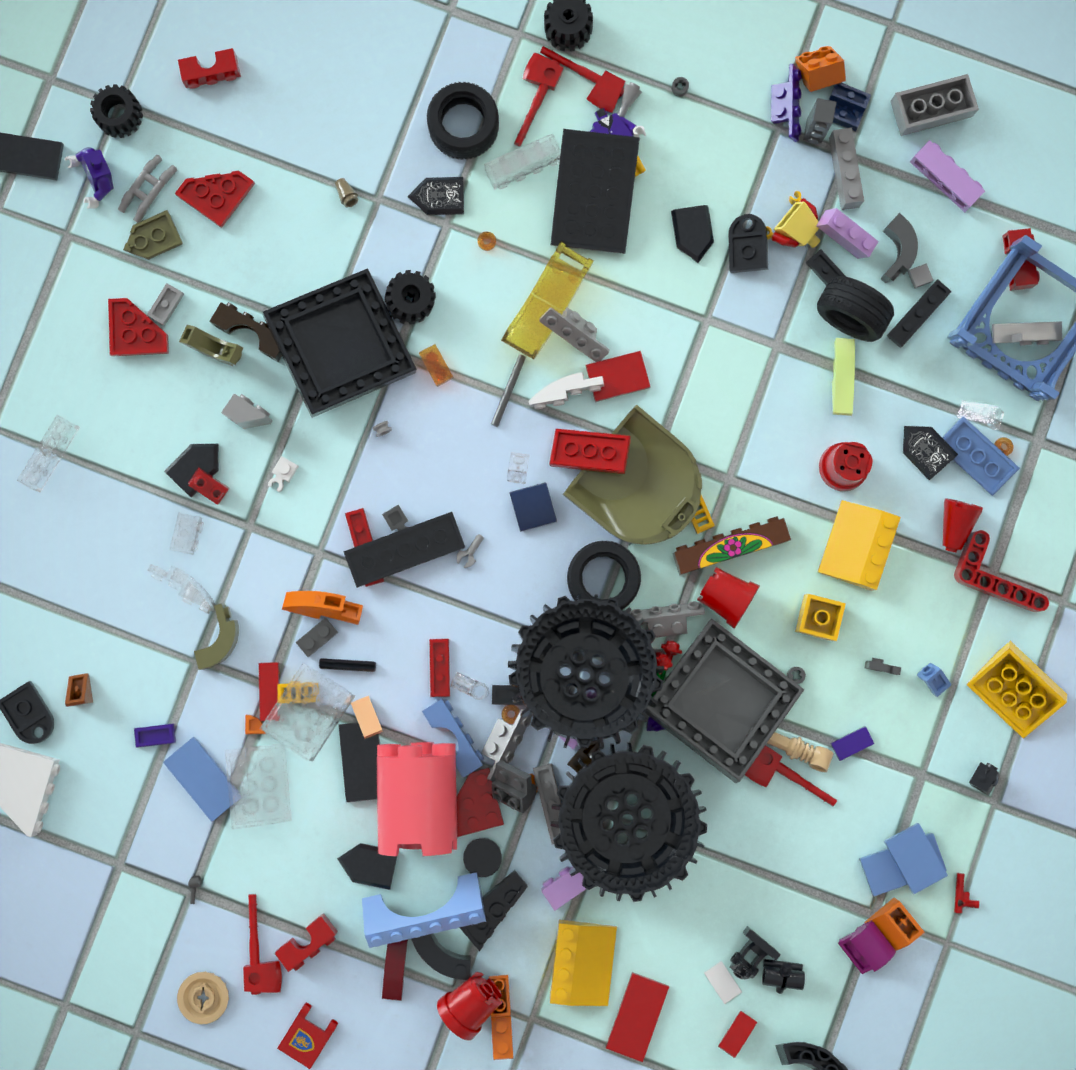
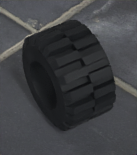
M113 84V87L106 85L104 90L100 88L98 90L100 93L98 95L95 93L93 96L95 100H91L90 103L93 107L90 108L93 120L105 134H110L114 138L117 135L120 138H124V134L132 135L131 131L134 130L136 132L138 130L136 126H140L142 123L140 118H143L139 101L129 89L127 90L122 85L120 88L117 84ZM117 104L125 105V111L120 117L108 118V113L113 106Z

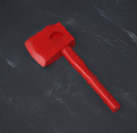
M545 46L542 47L541 54L566 66V68L594 82L596 85L588 95L587 100L598 108H604L605 111L613 113L619 98L623 96L625 80L608 71H605L601 76Z
M534 53L530 58L522 78L527 82L538 85L539 88L514 142L519 147H521L524 138H526L529 127L548 89L555 90L564 71V67L560 66L558 61L550 60L538 53Z
M766 745L745 774L755 783L767 787L775 771L831 806H834L837 802L835 798L781 763L782 756Z
M249 894L250 965L243 967L244 991L251 992L252 995L261 994V992L278 993L281 992L282 985L280 962L269 961L260 963L257 928L258 904L256 894Z

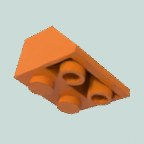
M823 46L819 50L804 52L800 56L795 57L797 66L802 74L803 84L810 92L846 81L844 60L831 46Z
M892 898L864 922L867 923L872 920L895 951L910 945L925 933L896 898Z

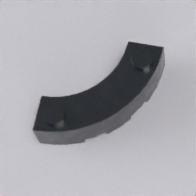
M434 933L411 938L420 957L435 971L447 977L460 980H468L472 976L471 955H460L445 949L438 942Z
M806 1042L775 1045L782 1065L795 1063L805 1065L813 1070H848L833 1053L820 1046Z

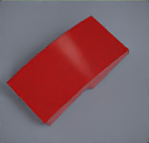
M740 1011L718 1047L735 1058L757 1022Z

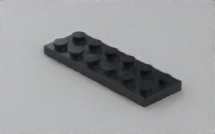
M449 512L343 552L355 585L358 588L463 549L465 545L453 512Z

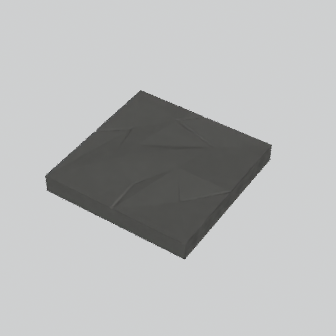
M711 619L665 679L662 690L654 694L653 698L658 702L656 707L653 708L647 705L644 713L734 783H738L804 689Z

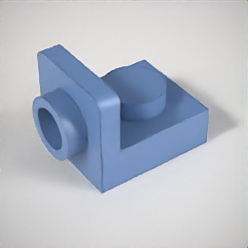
M932 663L923 667L917 674L936 697L951 686L943 671Z

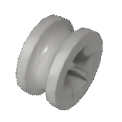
M388 421L373 427V430L377 432V437L392 431V428L388 427Z

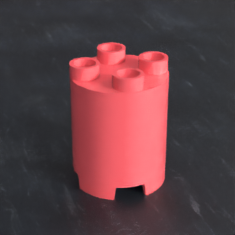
M414 742L410 743L411 745L401 746V744L377 745L378 854L398 856L399 848L422 849L423 856L452 853V849L457 850L456 744Z

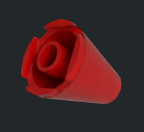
M945 498L942 544L946 546L945 550L957 553V550H962L982 513L983 507Z

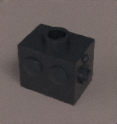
M980 762L969 781L970 785L989 796L993 787L999 781L1000 774L997 771L998 768L990 763L985 765Z

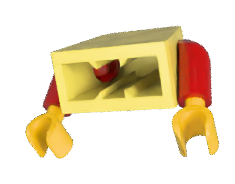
M795 191L794 196L797 199H794L792 196L789 197V202L793 206L773 229L775 232L773 233L771 228L766 226L769 232L767 240L771 238L772 241L780 245L794 248L805 246L808 243L814 248L821 241L815 235L819 229L816 226L818 224L817 210L805 198L801 199L799 191Z

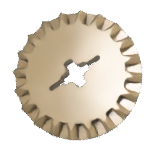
M206 971L197 972L186 978L177 994V1003L182 1015L196 1024H208L216 1021L225 1012L229 1001L226 983L221 980V977ZM203 991L205 996L209 997V999L205 1000L204 1004L202 999L198 998V996L202 995Z

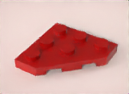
M239 170L227 174L206 175L202 178L194 179L193 177L185 179L175 192V195L222 228L255 185V182Z
M128 298L108 299L110 356L169 354L168 335Z
M489 767L470 773L457 795V837L504 825L499 803L492 796L493 781L487 779L490 773Z

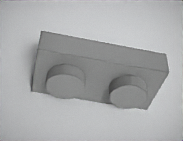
M166 283L147 316L165 326L184 293Z

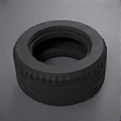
M455 82L454 84L446 85L445 88H441L432 97L427 109V125L431 140L443 154L456 159H472V157L476 158L485 153L493 145L499 131L498 109L493 97L483 87H479L475 83L471 84L470 82ZM461 104L474 106L481 112L484 118L482 127L476 134L470 137L459 138L451 135L442 124L444 116L450 108Z
M845 276L831 279L817 302L818 313L826 322L853 338L867 342L880 339L894 316L892 303L882 293L866 283Z
M596 541L584 546L573 557L567 572V584L572 598L577 601L578 594H581V599H594L585 589L582 573L589 561L597 557H608L618 562L625 573L623 589L617 596L613 597L618 600L619 609L623 610L634 600L640 588L641 571L635 556L626 547L612 541ZM598 598V601L600 602H606L608 600Z

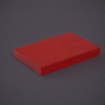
M641 351L586 365L589 379L602 376L605 386L601 387V390L593 392L595 402L650 388Z

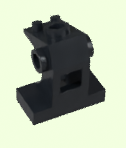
M748 926L743 933L749 940L740 952H735L731 957L730 961L732 963L729 967L734 971L733 974L736 977L744 980L754 978L759 971L757 966L765 956L769 955L774 960H777L781 955ZM750 949L757 954L751 963L744 959Z

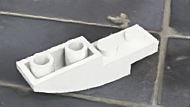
M582 372L563 377L536 393L529 400V405L535 409L546 408L547 404H553V406L564 405V401H569L567 393L578 395L582 394V390L589 389L590 392L601 390V387L605 386L603 377L584 379Z

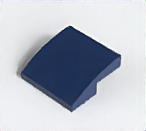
M842 82L835 84L829 97L830 101L836 102L833 123L845 128H852V131L856 132L871 94Z
M546 482L509 492L520 532L557 522Z

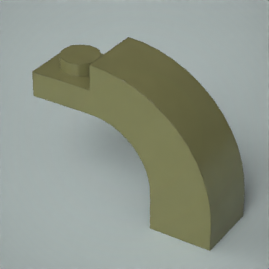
M186 325L179 340L180 343L231 366L236 365L242 356L243 347L216 338L195 326Z
M225 604L214 605L220 628L217 640L207 648L194 651L199 670L208 669L222 663L232 653L238 641V620H229L231 618V611Z

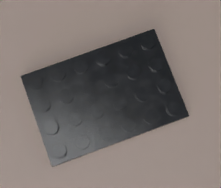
M563 129L550 245L625 254L640 137Z

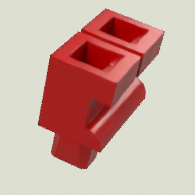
M201 468L197 469L188 482V486L217 505L229 490L228 486L216 478L214 479L213 476Z

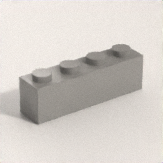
M852 128L833 130L829 137L840 207L841 210L859 208L864 202Z

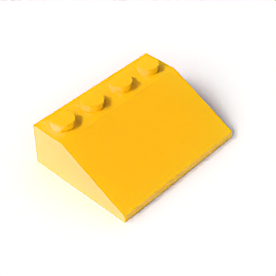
M841 500L818 573L871 591L877 590L901 517L882 510Z
M1011 640L967 683V686L1023 739L1067 703V693Z
M559 919L550 991L551 1004L608 1006L617 926Z

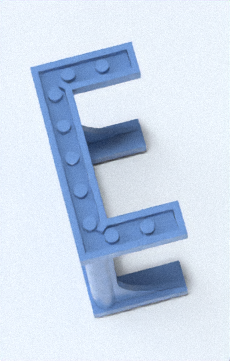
M1025 235L1012 243L1009 247L1010 253L957 329L951 331L947 338L951 340L949 343L954 347L965 349V353L969 357L980 359L982 361L981 364L986 368L997 370V375L1001 378L1012 380L1014 382L1013 385L1019 390L1023 391L1025 389L1030 392L1029 396L1034 400L1048 401L1056 399L1059 395V392L1055 390L1056 382L1063 369L1076 353V322L1051 354L1035 361H1019L1005 355L993 343L989 327L990 315L995 303L1025 260L1076 292V278L1038 254L1042 245ZM981 321L984 323V329H975L977 325L980 326ZM984 333L986 340L982 343H976L978 338L974 335ZM988 344L991 346V351H987V348L982 349L981 347ZM1002 356L1005 357V361H1004V362H1002V361L1000 360V358H1001ZM1041 363L1046 364V366L1042 368L1044 369L1043 373L1041 367L1039 366ZM1017 365L1022 366V374L1019 369H1015ZM1030 365L1036 369V377L1034 379H1030L1027 376V368Z

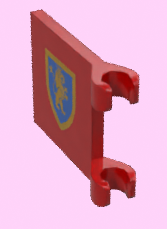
M306 1002L277 1049L308 1069H311L336 1029L338 1022L332 1019L326 1030H322L305 1019L312 1007Z

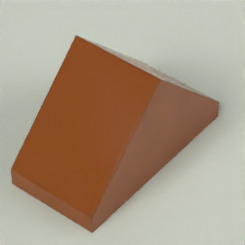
M89 674L69 676L65 700L66 707L93 703Z

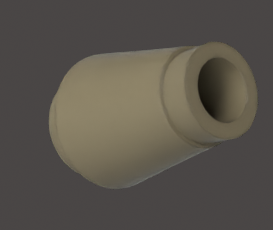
M344 178L338 179L335 185L341 204L345 205V207L354 206L358 202V194Z

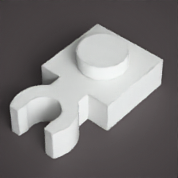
M281 456L272 471L276 477L268 482V486L272 487L277 482L279 487L276 491L281 492L284 487V480L290 482L299 466Z

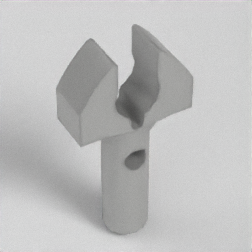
M478 534L467 550H459L457 553L458 564L464 556L469 555V560L464 568L474 565L476 560L473 554L484 539L482 535Z

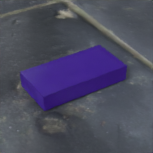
M174 724L134 728L136 748L176 743Z
M863 726L830 744L838 760L841 761L873 745L874 742L866 726Z

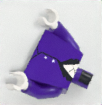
M604 108L594 113L598 121L593 123L590 132L624 136L634 135L635 137H639L641 134L646 136L643 126H636L626 118L620 117L617 113L608 116Z
M87 147L76 153V155L65 157V161L70 160L71 164L68 168L78 167L81 162L94 190V197L84 198V203H89L87 209L98 208L99 201L113 190L114 187L110 169L101 150Z

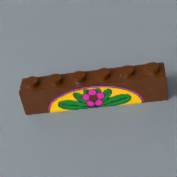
M776 516L767 519L768 523L760 525V522L749 525L750 529L742 531V528L730 531L731 535L724 536L722 533L712 536L713 540L708 542L705 539L694 542L695 546L689 548L687 545L677 547L676 552L672 554L679 575L790 541L791 538L785 519H779Z

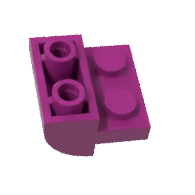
M872 920L857 927L855 932L841 938L838 942L839 946L861 974L872 969L874 972L879 970L896 953L895 949Z

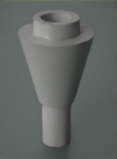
M635 83L625 84L622 105L618 112L620 117H625L628 108L631 107L642 93L639 90L640 86Z

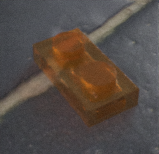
M436 344L419 352L437 387L453 379V375Z

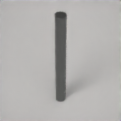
M519 354L492 420L491 425L499 426L526 359L524 355Z

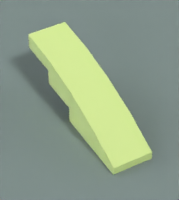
M836 338L834 341L835 358L833 361L832 380L833 414L852 416L855 379V339Z

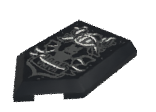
M463 177L425 178L407 196L426 215L464 214Z
M904 426L903 454L928 480L932 479L958 455L933 427Z

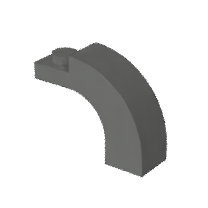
M900 213L883 230L892 239L897 248L895 263L880 278L885 283L890 279L894 281L900 273L904 275L912 267L917 256L918 240L915 230L910 222Z

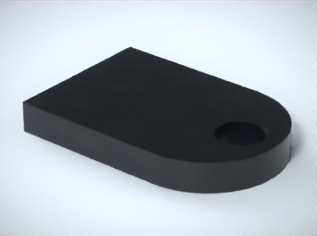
M744 214L737 217L730 225L728 234L730 273L768 270L766 225L761 218L753 214ZM746 220H751L752 226L748 229L743 228V223Z
M32 681L26 682L0 699V710L21 741L29 744L40 743L52 734L54 729L53 715ZM37 727L43 729V735L40 738L34 734Z

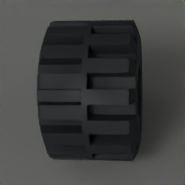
M553 0V3L549 2L547 4V10L544 12V29L548 41L551 40L553 47L556 48L559 45L561 51H565V48H570L571 52L575 51L576 46L581 49L584 47V42L588 43L593 30V12H591L590 4H586V0Z
M406 270L404 274L401 272L397 273L396 277L389 281L386 289V307L392 313L391 317L394 320L398 318L402 324L409 322V325L415 324L416 321L422 322L426 316H429L435 303V287L433 283H429V277L426 275L422 277L419 271L411 273V270ZM406 297H413V301L410 302V300H406Z

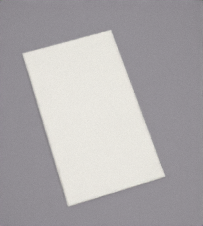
M722 961L704 972L724 1004L742 993Z

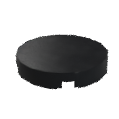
M478 838L471 841L467 845L463 856L466 869L470 873L477 872L478 877L493 875L499 869L502 862L500 847L488 838Z

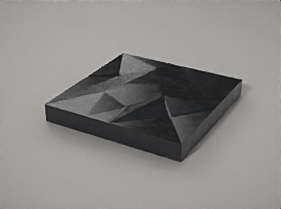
M368 268L263 311V318L311 418L416 373L417 369Z

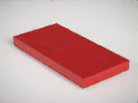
M556 429L549 465L551 467L625 474L631 437L627 435Z
M634 972L631 973L606 1044V1049L643 1062L669 985Z

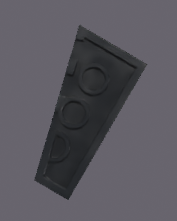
M515 870L482 897L486 921L459 927L479 952L487 939L492 936L498 924L506 917L510 908L514 906L528 887Z

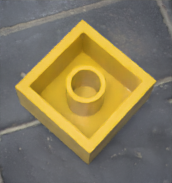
M805 594L795 632L829 641H837L846 603L812 594Z

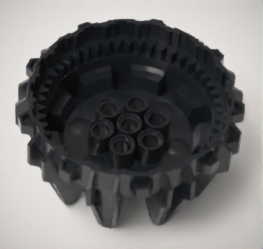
M578 594L577 601H570L566 596L558 598L557 606L552 609L545 604L543 606L544 613L538 618L533 614L530 616V621L533 625H522L518 631L522 643L512 644L511 651L517 653L516 661H508V668L516 670L509 675V684L519 688L520 691L512 697L513 703L523 701L526 707L525 710L520 712L521 718L533 715L532 727L537 731L545 727L551 730L548 742L551 741L555 734L566 738L563 748H567L570 738L576 739L580 748H588L592 740H597L600 750L604 749L603 739L613 737L616 744H620L619 732L622 730L630 734L638 729L637 719L647 722L649 718L644 713L647 705L655 708L658 704L651 694L662 690L663 680L657 677L656 674L663 673L664 666H657L656 657H659L662 651L661 649L652 648L651 644L656 638L653 630L643 629L641 626L644 623V619L642 618L637 621L630 615V607L625 611L619 609L618 600L611 597L606 602L598 601V594H595L594 599H581V594ZM575 653H581L584 656V659L581 661H576L573 658V655ZM594 657H600L602 658L603 663L601 665H595L592 659ZM567 667L571 673L564 676L560 673V669ZM582 671H587L590 674V678L583 680L579 674ZM606 675L609 678V682L603 684L599 681V677ZM568 686H574L576 687L577 692L575 694H569L566 691V688ZM594 690L597 696L592 699L588 698L586 691Z
M627 742V751L615 752L614 744L612 743L610 744L611 754L605 755L598 749L591 753L590 764L586 765L581 759L578 760L583 768L575 776L569 771L566 772V775L572 782L570 785L559 786L557 795L562 800V804H552V809L559 810L558 821H550V826L560 828V833L553 839L555 848L566 851L559 857L560 861L563 862L567 859L574 867L569 871L571 876L579 872L583 875V887L590 890L598 886L600 887L599 894L601 897L607 891L616 894L617 901L621 900L623 894H629L633 902L642 901L645 892L651 891L655 898L657 897L655 890L666 885L671 890L672 887L669 882L675 878L683 881L688 876L685 866L688 862L697 863V860L693 858L697 846L704 848V844L698 841V837L707 833V824L699 819V814L707 810L705 806H698L696 796L702 794L701 790L691 791V786L694 782L690 773L679 774L677 772L681 762L676 760L673 765H670L663 760L667 754L665 751L662 750L656 758L654 757L652 747L643 745L638 752H633L631 742ZM631 794L637 796V802L633 805L627 803V797ZM610 800L618 801V807L615 810L608 809L607 805ZM645 808L651 810V816L647 819L641 817V811ZM623 815H632V821L629 824H624L622 822ZM610 819L613 821L611 829L603 828L605 820ZM639 828H645L647 833L645 837L638 838L636 831ZM624 833L628 836L625 843L617 841L619 834Z

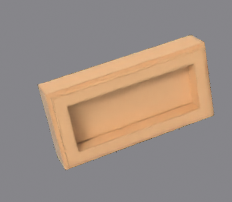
M369 696L351 703L365 739L383 732Z

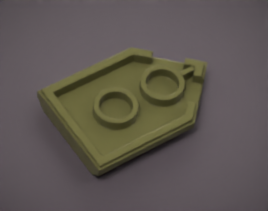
M166 210L133 225L123 250L149 260L182 245L183 242L170 213Z

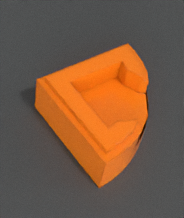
M245 715V734H266L265 726L259 718L253 715Z

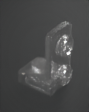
M962 400L957 418L960 419L964 416L968 421L987 424L992 430L999 431L1004 412L999 406Z

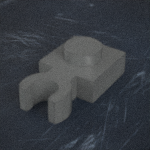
M399 504L382 514L392 531L396 528L398 531L408 528L404 525L408 522V519Z
M872 658V661L865 662L864 668L895 675H900L902 667L883 664L884 660Z

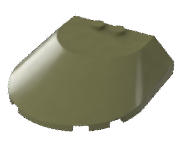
M635 405L611 433L631 437L625 474L581 470L562 495L613 536L634 544H654L674 537L691 522L700 504L702 478L696 464V459L690 450L643 409Z

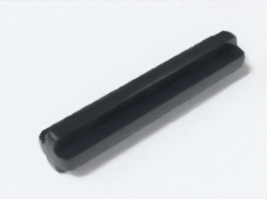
M321 658L319 660V668L375 672L376 662Z

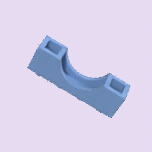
M442 698L422 712L432 728L443 727L449 729L456 736L459 746L456 755V767L464 778L483 766L482 760H484V757L479 750H474L471 745L474 741L469 733L465 734L461 729L464 725L458 716L456 718L453 716L451 711L454 709L448 700L444 701Z

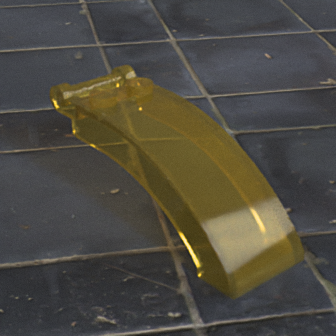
M560 242L535 287L507 328L501 341L534 360L553 332L539 322L540 317L549 308H553L561 315L563 314V311L574 298L594 260L581 256L566 247L565 243ZM563 253L584 266L583 269L579 270L560 259V255Z

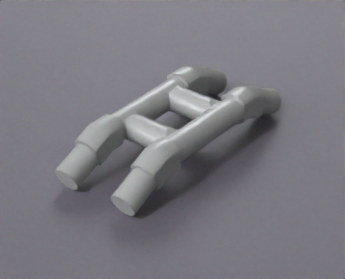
M156 155L146 163L135 182L124 194L118 208L119 211L125 213L134 195L141 199L142 202L133 219L137 223L141 222L161 189L177 172V168L171 165L161 174L159 180L150 175L162 161L159 155ZM145 180L154 186L148 195L139 190Z

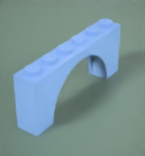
M477 872L458 876L457 888L452 898L437 911L424 916L405 917L393 913L385 906L381 894L362 898L364 933L369 948L486 921Z

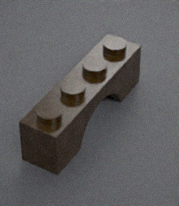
M220 302L209 322L229 335L238 329H250L256 332L259 337V350L261 353L279 362L282 355L267 324L263 321H260V323L254 321V317L247 312L243 314L238 312V308L229 302L227 305Z

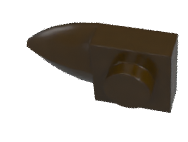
M597 740L592 741L588 748L578 749L567 765L578 772L583 768L578 762L579 759L586 765L590 764L591 753L598 749L600 750Z

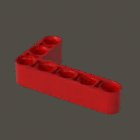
M983 530L972 532L965 543L954 573L955 580L962 585L1032 612L1045 611L1049 606V600L1045 595L979 570L990 537ZM976 535L982 538L981 544L976 543ZM970 552H972L975 555L974 562H971L969 560L968 556ZM963 570H966L969 574L967 580L962 577ZM982 577H984L987 581L985 587L981 586L980 579ZM1000 584H1002L1005 589L1003 594L999 593L998 586ZM1018 591H1020L1023 596L1021 601H1019L1016 598V593ZM1036 598L1040 600L1039 608L1034 605Z

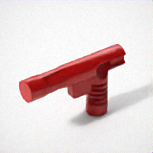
M957 873L955 913H962L963 907L979 908V901L969 900L970 893L964 891V873ZM958 900H961L963 903L958 906Z

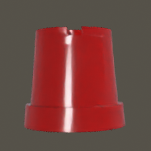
M836 443L828 447L820 458L819 472L821 478L834 490L844 492L854 490L867 478L872 468V456L861 443Z
M716 567L713 576H710L700 593L701 596L697 600L727 620L726 623L735 629L760 585L752 581L748 583Z
M481 972L474 973L453 992H447L437 1001V1010L445 1025L456 1036L468 1041L474 1039L480 1032L482 1024L502 1004V1001H500L502 994L499 988L490 978L487 980L483 978L484 974Z

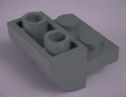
M500 760L496 763L497 779L492 782V796L498 802L524 813L531 806L535 798L537 786L532 784L530 774Z

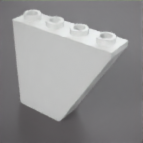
M0 743V807L28 837L36 836L43 827L41 820L49 807L47 801L49 795L54 790V777L60 771V765H58L60 759Z

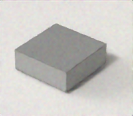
M927 263L907 271L914 289L934 281Z

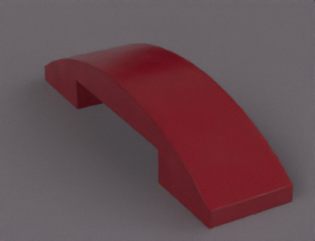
M408 939L387 944L382 999L402 1000Z

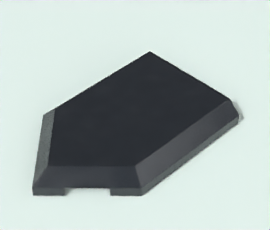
M708 205L674 209L671 211L676 247L681 252L690 256L692 260L699 263L714 243Z
M190 444L164 472L192 498L197 491L188 486V482L197 469L201 468L211 476H214L219 471V444Z
M360 843L337 858L352 882L388 890L391 889L397 856L378 854L377 846Z

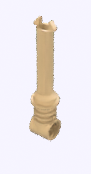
M776 732L767 742V744L784 750L790 756L789 759L800 758V761L804 760V763L809 762L808 764L811 768L820 772L828 771L834 755L827 748L820 746L813 748L814 745L804 744L805 742L802 741L801 737L790 739Z

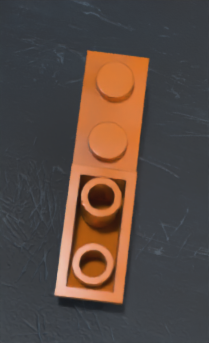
M292 591L286 592L282 610L320 619L322 615L358 625L363 605L345 601L346 596L334 593Z
M508 975L489 976L502 994L500 998L502 1004L491 1014L493 1060L514 1059Z

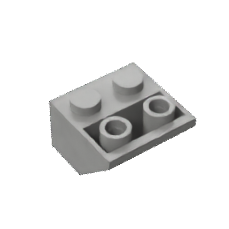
M234 394L221 412L243 429L272 423V420L269 418L270 414L259 405L254 407V403L243 394L240 397Z

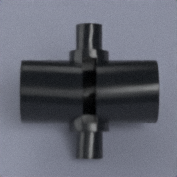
M763 959V985L776 987V992L782 994L786 988L804 989L805 972L802 971L803 964Z

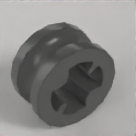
M677 77L673 81L671 88L673 94L679 97L684 96L688 92L689 82L684 77ZM678 83H682V86H685L682 90H678V87L676 88Z
M792 667L788 670L787 677L795 683L800 684L805 680L806 674L802 668ZM798 670L801 678L793 680L792 672H797Z

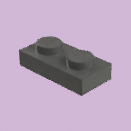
M324 618L296 641V644L307 657H310L333 638L338 631L327 618Z

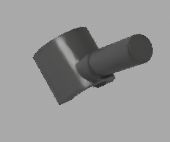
M199 875L191 877L188 882L191 891L190 904H195V887H201V877Z

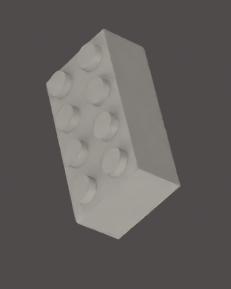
M968 74L897 92L891 99V105L901 136L973 117L979 110Z

